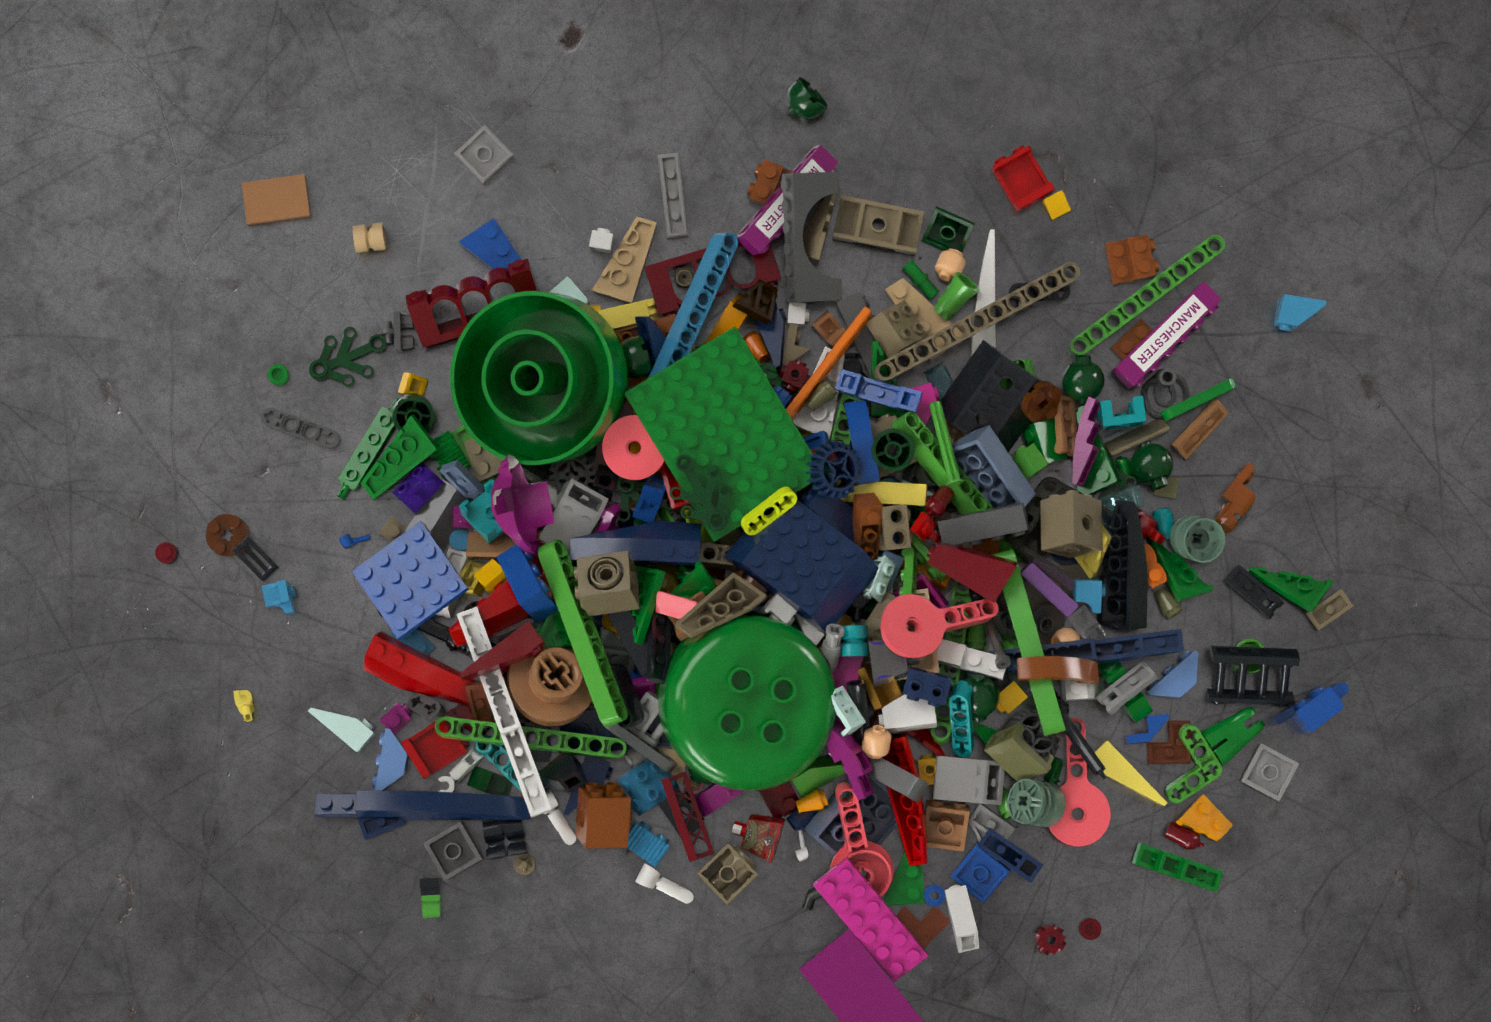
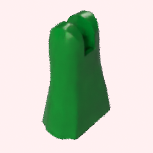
M1253 707L1245 708L1200 731L1222 767L1263 730L1265 724L1262 719L1253 723L1249 728L1243 723L1257 713Z

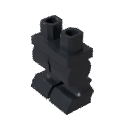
M482 820L485 843L488 844V849L486 850L487 860L508 857L507 850L509 856L529 853L528 844L525 841L526 833L523 820ZM504 835H506V838L509 841V846H507V848L504 844Z

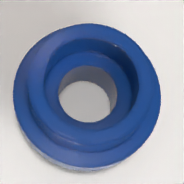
M930 885L924 891V900L930 906H939L945 900V891L939 885ZM933 891L939 894L936 900H933L930 896Z

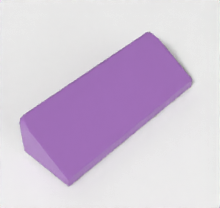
M1030 563L1021 569V575L1066 617H1069L1078 608V604L1035 564Z

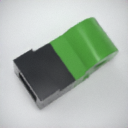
M441 877L419 879L423 918H440L442 912Z

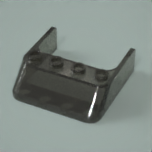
M1046 477L1038 484L1034 490L1036 494L1025 506L1029 529L1025 530V534L1020 536H1012V533L1005 534V539L1027 565L1030 563L1035 564L1046 576L1073 591L1076 577L1045 559L1044 557L1048 552L1041 550L1040 500L1047 499L1050 495L1054 494L1063 495L1066 491L1075 489L1054 477ZM1102 506V523L1111 527L1113 511Z

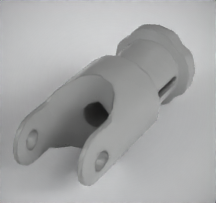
M838 624L826 626L827 635L821 647V653L826 661L828 659L832 673L838 665L842 648L840 642L845 633V629Z

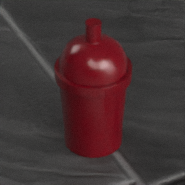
M941 486L926 500V514L934 517L941 516L954 498L953 490L948 486Z
M1172 821L1164 837L1179 844L1186 850H1194L1198 846L1203 848L1205 845L1200 842L1199 834L1193 831V829L1180 826Z

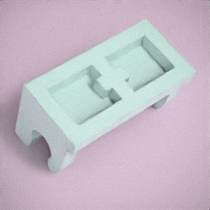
M843 686L836 688L831 697L836 715L846 727L841 732V735L844 737L847 734H853L866 722Z

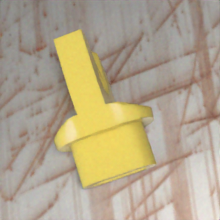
M248 690L233 691L235 704L243 715L246 722L252 721V713L255 711L251 693Z

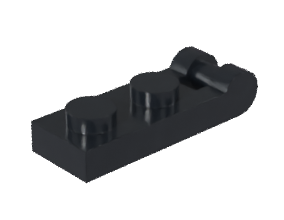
M1239 564L1224 580L1268 619H1271L1274 616L1273 612L1284 604L1279 597ZM1266 598L1271 601L1267 607L1263 604Z

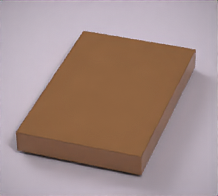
M305 174L242 183L247 225L311 217Z

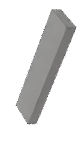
M679 153L658 155L667 239L688 237Z

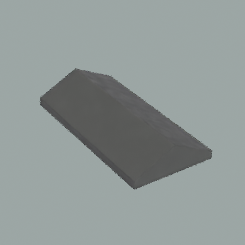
M441 479L444 482L442 486L416 512L404 533L422 521L441 549L444 550L449 542L450 535L457 529L452 528L453 506H459L466 498L452 484ZM467 498L470 504L473 499Z

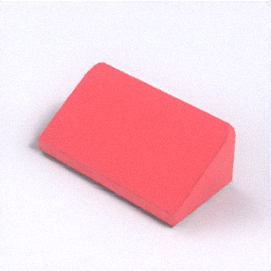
M658 591L655 612L681 619L699 601Z

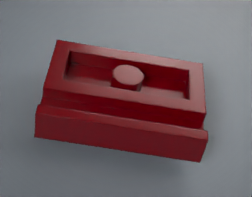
M790 781L776 787L759 790L773 817H785L798 809L795 801L799 800Z

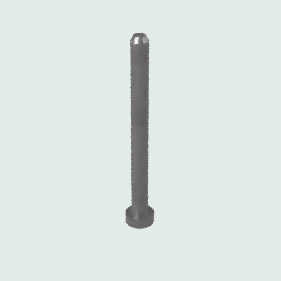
M992 619L984 624L997 657L995 664L998 669H1005L1010 666L1011 661L1009 656L1004 654Z

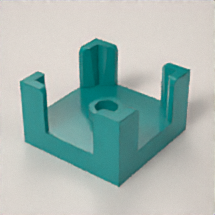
M1143 396L1133 397V401L1128 403L1129 415L1128 413L1115 414V417H1113L1111 401H1100V408L1097 413L1098 424L1101 425L1099 431L1142 426L1146 422Z
M490 479L484 485L485 491L470 504L468 499H466L459 505L461 515L488 544L504 532L496 522L491 508V491L495 482L493 479Z

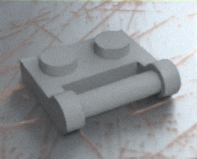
M648 690L640 701L644 712L643 722L627 729L652 747H657L664 731L660 722L653 734L647 732L659 714L658 696Z

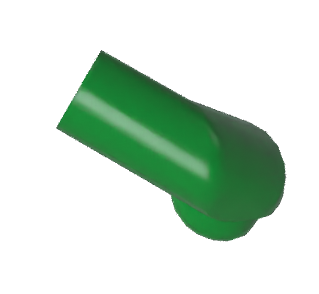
M1117 457L1115 460L1116 466L1123 473L1132 476L1130 460L1127 457ZM1119 480V483L1116 484L1117 486L1123 489L1126 488L1124 482L1121 480Z

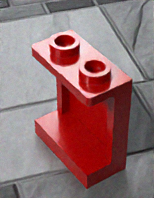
M1023 145L1012 151L1013 155L1007 158L1005 155L994 161L995 165L992 167L994 175L1016 213L1052 194L1055 190L1052 182L1047 180L1033 156L1030 145L1025 148Z
M436 722L401 742L423 779H427L469 752L466 748L469 746L467 741L440 737L435 729ZM443 722L439 727L440 731L443 733L449 732L451 724Z

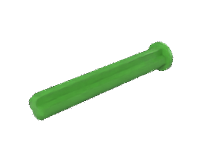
M935 401L930 403L929 407L949 481L946 484L947 486H954L963 483L964 480L959 475L941 402Z

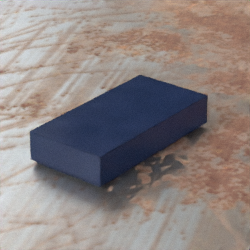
M1287 707L1267 720L1273 726L1279 725L1296 715L1293 707Z

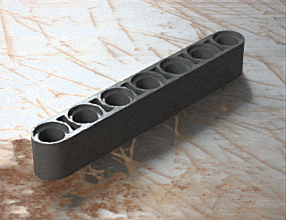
M826 744V746L823 749V752L829 754L828 746ZM868 757L873 768L872 771L867 773L869 777L911 800L919 802L928 785L927 782L883 758L872 759Z

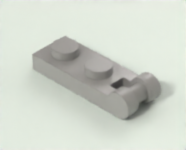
M1143 660L1097 696V700L1100 704L1106 706V710L1110 715L1118 712L1122 705L1158 677ZM1113 695L1117 696L1114 700H1111Z

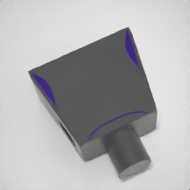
M868 641L874 686L905 678L908 675L907 666L920 664L919 658H906L895 654L887 647L884 641Z

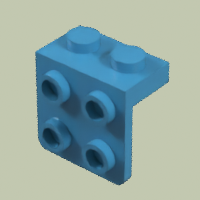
M648 759L626 772L616 781L631 797V808L640 816L667 798L661 780L671 777L672 774ZM675 780L671 781L673 789L678 791L680 788Z

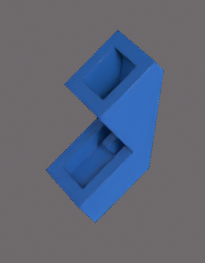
M655 475L647 477L632 517L648 523L654 522L666 492L663 478Z
M1169 714L1146 716V733L1125 735L1126 744L1150 742L1169 719Z

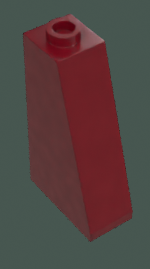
M939 542L937 546L932 545L926 555L930 557L927 562L929 565L993 603L997 600L1018 564L1013 560L944 542Z

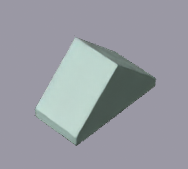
M568 276L550 291L551 293L571 296L588 305L586 296Z

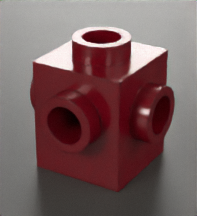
M795 360L794 362L789 361L788 365H783L779 376L782 377L781 384L784 385L785 389L796 392V390L800 391L811 377L808 375L809 368H806L807 364ZM795 371L799 373V377L793 378L791 373Z
M1054 923L1052 926L1047 924L1044 927L1040 926L1034 935L1036 937L1034 942L1039 945L1037 949L1047 956L1049 953L1055 955L1058 952L1060 954L1066 945L1064 941L1066 936L1062 934L1064 930ZM1049 936L1055 937L1053 944L1048 943L1047 939Z

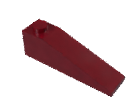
M527 621L458 675L463 681H467L524 661L532 656L537 657L544 651L543 648L546 644Z

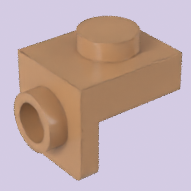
M828 310L811 324L825 342L831 346H834L846 331Z

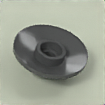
M1044 604L1032 613L1037 625L1041 645L1051 644V639L1055 632L1064 628L1065 625L1064 614L1053 604Z

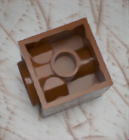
M588 782L578 788L575 835L585 849L628 848V835L632 823L631 797L619 783L607 782L606 785H598L594 782Z

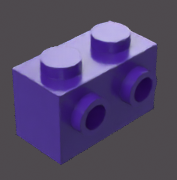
M421 462L392 493L416 514L444 482Z

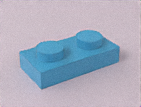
M417 629L399 640L426 655H429L436 648ZM391 631L390 634L397 639L393 631Z

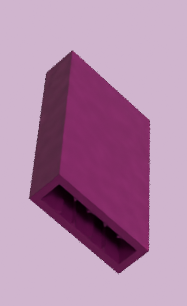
M849 928L799 968L840 1022H924Z

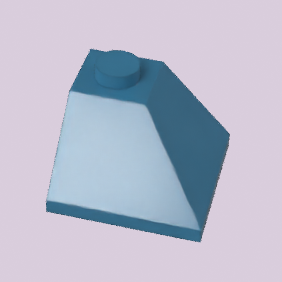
M1284 294L1277 301L1274 326H1279V329L1283 331H1292V329L1297 328L1326 306L1327 301Z

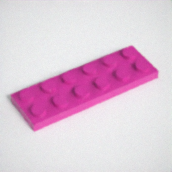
M848 857L813 883L817 891L894 982L928 957L927 951Z

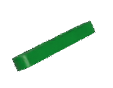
M1230 378L1161 412L1164 421L1167 422L1232 391L1237 386L1233 378Z

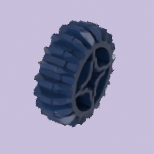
M829 441L821 443L820 447L814 448L815 454L809 455L812 461L806 463L810 467V470L806 473L811 475L808 482L814 483L812 489L818 490V495L824 496L826 499H840L847 497L848 493L854 492L853 486L859 485L856 479L862 477L858 474V470L863 467L858 466L857 462H859L860 458L854 457L857 451L850 450V445H844L842 441ZM835 453V457L831 458V460L828 461L827 457L830 454ZM841 480L838 486L833 487L834 482Z

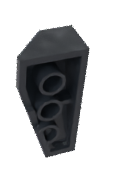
M632 610L607 614L641 676H645L647 671L648 630L643 645H639L634 642L633 628L636 627V617L632 615Z

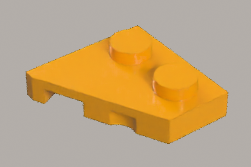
M1204 794L1176 821L1178 825L1182 826L1184 824L1189 826L1196 833L1205 834L1208 838L1215 841L1220 840L1233 826Z

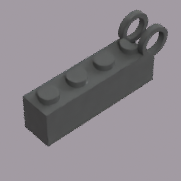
M859 291L837 301L836 307L848 329L862 309L870 307L867 297L865 295L861 296ZM866 325L853 343L870 378L871 340L876 341ZM898 358V362H903L907 367L908 362L906 358ZM910 370L904 372L903 374L895 378L904 379L905 377H907Z
M1021 502L940 519L938 521L941 536L939 542L962 547L961 543L970 542V545L982 543V539L991 538V541L1004 538L1005 534L1012 533V536L1023 535L1025 530L1029 529L1025 504Z

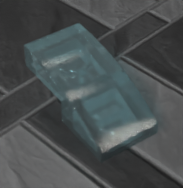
M1134 486L1097 498L1102 503L1103 519L1113 516L1116 500L1133 501L1137 509L1145 506L1140 486Z

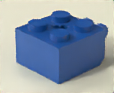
M1340 682L1333 687L1318 686L1308 693L1310 697L1307 700L1301 699L1291 706L1296 712V715L1292 716V718L1304 734L1312 733L1343 709V702L1340 699L1349 692L1348 685Z

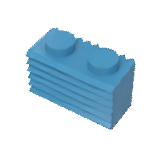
M635 821L628 835V849L656 868L671 846L668 845L670 840L660 833L657 836L650 832L652 827L641 821L638 823Z

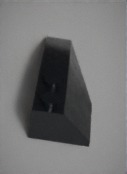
M1116 500L1110 525L1112 528L1111 540L1108 545L1107 557L1103 558L1102 565L1105 566L1103 576L1099 577L1102 584H1105V597H1102L1101 613H1098L1097 625L1130 631L1147 628V563L1136 504L1133 501Z

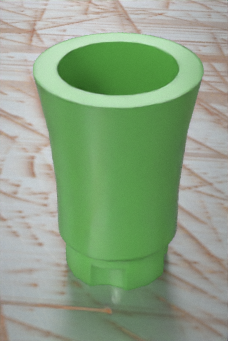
M956 272L952 281L938 299V303L934 306L935 312L945 320H950L970 298L979 292V287L968 276Z

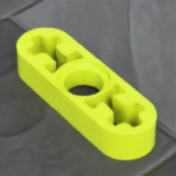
M782 487L742 518L741 527L745 533L756 535L796 504V494L790 487ZM774 507L771 514L764 515V511L767 508Z

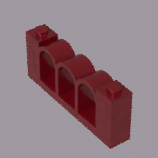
M738 242V246H737L736 251L745 249V248ZM772 246L764 254L751 255L756 270V277L748 284L737 283L733 279L728 266L726 271L727 287L723 291L716 293L714 300H721L727 297L732 287L737 291L747 292L759 280L774 287L778 286V282H781V275ZM706 248L645 266L646 275L660 318L678 313L679 307L683 302L676 296L668 272L692 265L694 273H696L697 263L701 262Z
M516 260L508 264V269L495 268L487 273L484 280L475 276L466 277L459 281L456 288L448 285H439L429 293L425 289L406 295L407 308L422 347L460 337L466 325L478 313L467 315L461 300L464 294L470 291L482 293L488 304L493 302L490 289L493 285L500 282L512 285L515 293L539 291L529 260ZM440 300H451L456 304L461 317L439 324L433 306Z

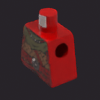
M751 814L747 824L735 821L732 833L743 837L741 848L769 862H773L785 819Z

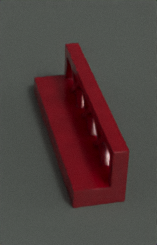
M686 771L662 779L661 782L689 862L714 854ZM683 777L686 787L681 794L673 789L671 781ZM686 790H688L690 797L685 796ZM676 794L681 796L679 801L677 800ZM683 797L692 801L693 808L690 814L680 809L679 805ZM694 810L697 815V818L692 816ZM683 814L688 816L686 822L684 820ZM690 818L699 821L700 829L697 835L688 831L687 824ZM701 830L703 832L704 838L699 836ZM690 835H692V836L695 837L693 843H692V840H691ZM697 838L706 842L709 851L696 854L694 845Z

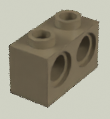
M907 504L882 507L879 550L911 548L913 536L911 530H909L910 511L907 508ZM893 511H895L897 514V519L895 522H893L891 519V513ZM894 533L899 535L898 543L893 541Z

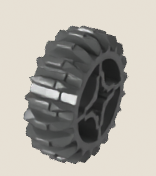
M1027 708L1016 712L1009 718L1008 723L1004 727L1005 729L1020 723L1025 728L1021 739L1040 757L1045 758V756L1050 754L1055 756L1056 751L1060 747L1058 743L1061 739L1057 737L1058 733L1044 736L1036 709L1030 711Z

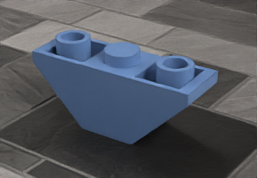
M1196 650L1184 652L1179 657L1181 661L1176 666L1171 664L1163 671L1164 676L1159 681L1156 679L1147 686L1146 695L1170 698L1182 697L1197 683L1198 652Z
M385 728V733L381 732L379 745H382L381 754H377L376 766L379 768L378 774L373 776L372 787L375 790H386L406 776L409 756L398 737L391 729Z

